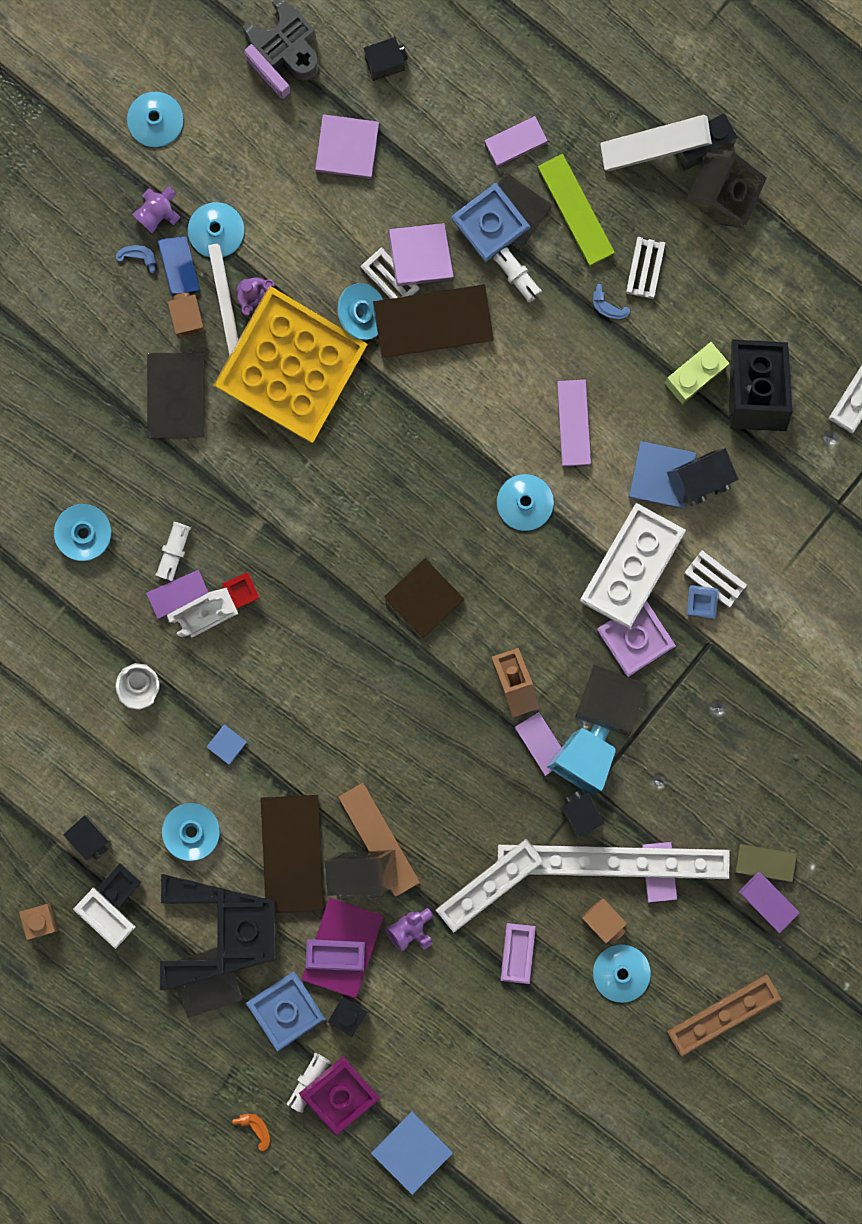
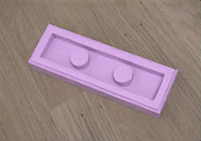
M586 380L557 381L562 467L591 465Z

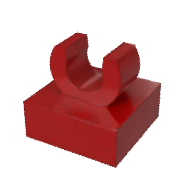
M248 572L222 583L223 588H227L236 610L260 599Z

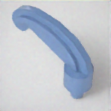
M127 246L120 249L116 254L118 262H122L124 257L144 259L145 265L149 267L151 273L156 271L154 266L157 264L155 255L151 249L145 246Z
M597 284L596 291L593 292L595 309L600 314L609 318L622 319L627 317L630 309L624 307L620 310L605 302V292H602V285Z

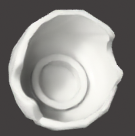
M138 663L123 668L117 677L115 687L119 701L127 708L136 710L152 705L159 691V681L155 671L147 665Z

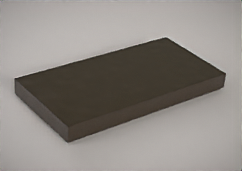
M485 284L373 301L381 358L494 341Z
M318 795L260 798L265 899L277 902V912L324 910Z

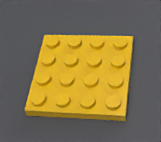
M269 286L213 386L304 440L313 443L368 344L350 336L342 328Z

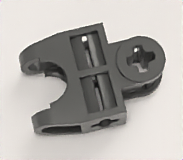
M273 0L271 2L279 14V22L273 29L263 30L258 26L254 27L250 22L242 26L250 44L260 52L276 71L285 65L293 76L301 81H309L317 75L319 70L317 55L309 45L316 38L315 30L299 11L285 0ZM299 61L309 62V65L307 67L304 64L299 65Z

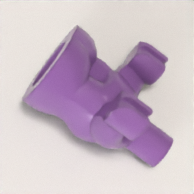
M170 186L161 194L154 193L148 188L142 195L146 202L132 215L151 233L155 231L162 219H166L174 225L180 219V216L171 209L170 201L177 193Z
M258 277L247 278L238 284L236 288L237 301L245 317H249L250 313L257 308L268 287H275L272 280L268 279L265 281Z
M428 908L420 913L418 911L409 912L396 923L385 927L386 934L400 952L404 951L413 939L425 950L433 943L428 935H424L423 924L434 918Z

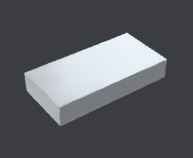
M92 888L73 909L115 949L136 928L95 888Z

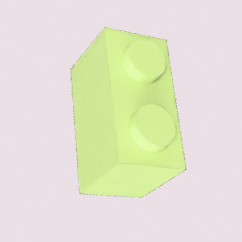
M710 342L666 379L665 384L683 405L722 373L729 365V362L714 344Z

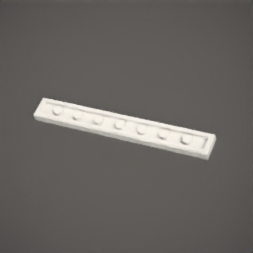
M498 845V860L517 845ZM532 845L544 860V863L530 873L534 875L729 879V850Z

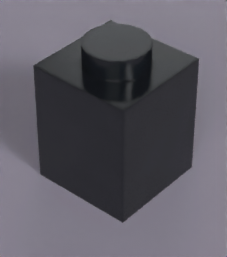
M396 37L363 47L364 57L373 81L405 71L404 61L408 60L404 45H398Z
M84 815L63 834L85 860L94 858L97 861L109 850L106 845L111 840L88 815Z
M343 995L328 1023L353 1037L368 1010Z

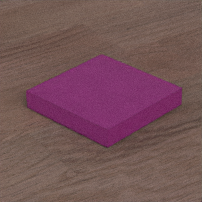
M344 1056L299 1093L301 1098L335 1136L380 1100L378 1094Z

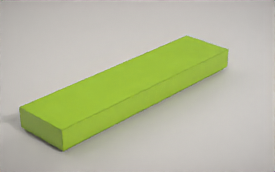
M561 154L539 165L537 169L588 266L591 267L614 255L615 252L564 155Z

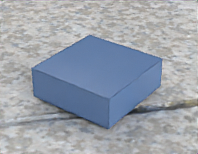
M691 585L689 587L686 615L715 619L719 589Z
M223 725L207 748L230 765L247 742L226 725Z

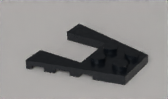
M161 874L162 904L218 903L217 960L160 961L161 991L277 960L276 901Z

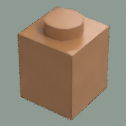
M186 292L173 296L174 300L168 301L177 338L180 339L205 333L196 295L190 296V293Z
M600 898L581 917L604 943L610 940L615 943L626 932L623 927L627 923L603 898Z
M52 903L19 912L27 940L59 931Z

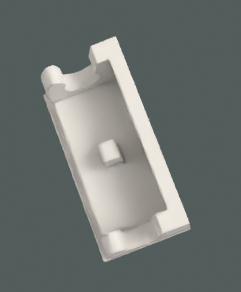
M227 588L203 595L168 614L167 617L170 622H179L181 624L182 630L177 632L178 636L185 637L191 635V637H195L237 615L238 612Z

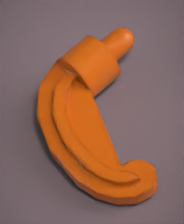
M248 1113L232 1120V1124H241V1127L250 1125L261 1140L258 1145L259 1150L264 1151L268 1148L270 1135L267 1126L256 1114Z

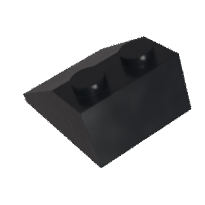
M732 339L729 390L730 429L787 431L793 412L788 342Z

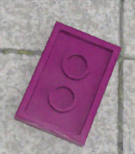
M329 897L315 940L365 942L364 971L305 968L301 980L356 998L384 916Z

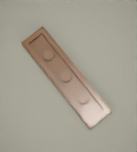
M364 783L340 795L339 799L394 896L396 897L419 884L420 881Z
M765 974L667 1030V1033L682 1057L782 999L768 975Z

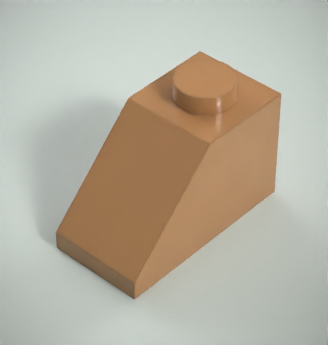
M519 648L492 656V661L512 717L539 709L534 686Z

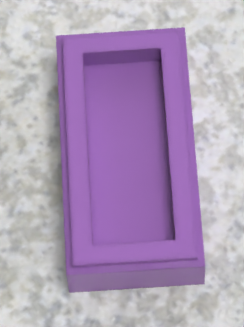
M197 570L146 594L159 620L209 592L200 571Z
M757 872L739 891L752 907L779 933L800 913L760 872Z
M307 939L306 969L364 971L365 942Z

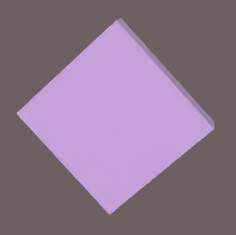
M323 114L316 172L372 179L379 122Z
M444 223L389 229L388 237L397 286L453 279Z
M647 601L630 629L613 620L596 629L627 677L676 647Z

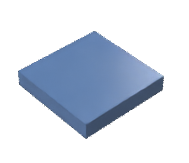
M496 182L451 216L452 221L485 263L530 229V225Z
M640 441L628 498L685 509L686 503L679 504L667 472L694 460L696 453Z
M295 971L246 1002L277 1052L326 1020Z
M413 1111L371 1152L412 1195L453 1153Z

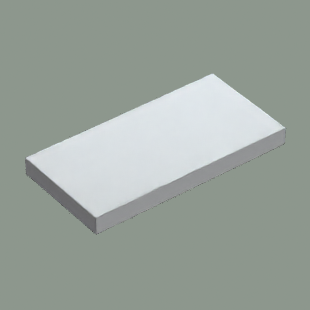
M636 503L582 595L580 602L630 629L686 530Z

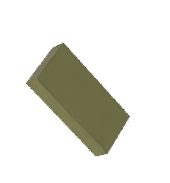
M739 844L735 873L754 876L757 872H760L765 878L792 882L797 853Z

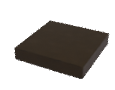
M426 558L384 596L387 602L423 639L464 601V598Z

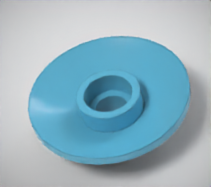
M148 92L139 96L131 104L127 114V124L131 135L136 141L147 147L158 148L172 143L179 136L183 127V113L178 102L170 95L162 92ZM152 113H158L159 119L151 121L149 116Z
M212 202L201 206L193 213L188 224V237L194 249L203 256L210 258L208 245L218 244L221 247L222 256L227 257L234 253L241 245L244 237V224L241 216L233 207L225 203ZM213 224L221 226L220 230L216 233L210 231V227Z
M357 283L347 287L342 292L338 301V317L342 327L350 336L359 340L372 339L378 335L373 301L383 300V298L375 288L368 284Z
M521 474L510 478L503 484L497 496V509L500 517L508 526L516 530L531 531L541 527L549 519L553 510L554 500L549 486L542 479L534 475ZM527 496L530 498L531 504L523 506L520 503V499Z
M88 504L73 505L64 510L55 523V542L60 551L73 560H92L100 556L108 547L111 540V525L106 515L97 507ZM88 529L89 536L85 539L80 538V530Z
M186 803L174 808L165 818L162 827V837L166 848L175 857L186 861L199 860L209 855L216 847L220 836L219 823L215 815L205 806L196 803ZM190 826L197 829V835L193 838L189 837L186 833Z
M614 945L605 949L598 956L593 967V979L597 989L604 997L614 1002H630L637 999L645 992L650 982L651 972L646 957L638 949L629 945ZM622 968L628 972L627 978L623 980L617 976L618 970Z

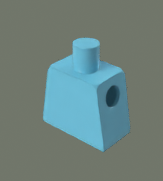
M596 721L590 732L584 728L577 730L549 762L547 768L592 796L601 792L615 754V748L605 742L610 728Z

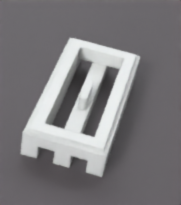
M637 237L626 294L654 299L665 242H654L651 239L645 240ZM641 246H645L647 249L639 288L634 289L633 285ZM654 248L658 249L648 292L644 291L652 249Z
M382 247L361 265V269L389 299L398 297L369 267L372 264L402 297L414 295L420 290L416 284L408 285L411 288L408 292L402 286L396 285V279L377 260L381 256L394 270L392 258Z
M704 551L698 554L684 572L686 576L699 586L713 588L693 572L697 568L731 594L729 599L720 592L718 594V600L728 608L731 607L747 586V584ZM704 560L738 588L736 590L699 562Z

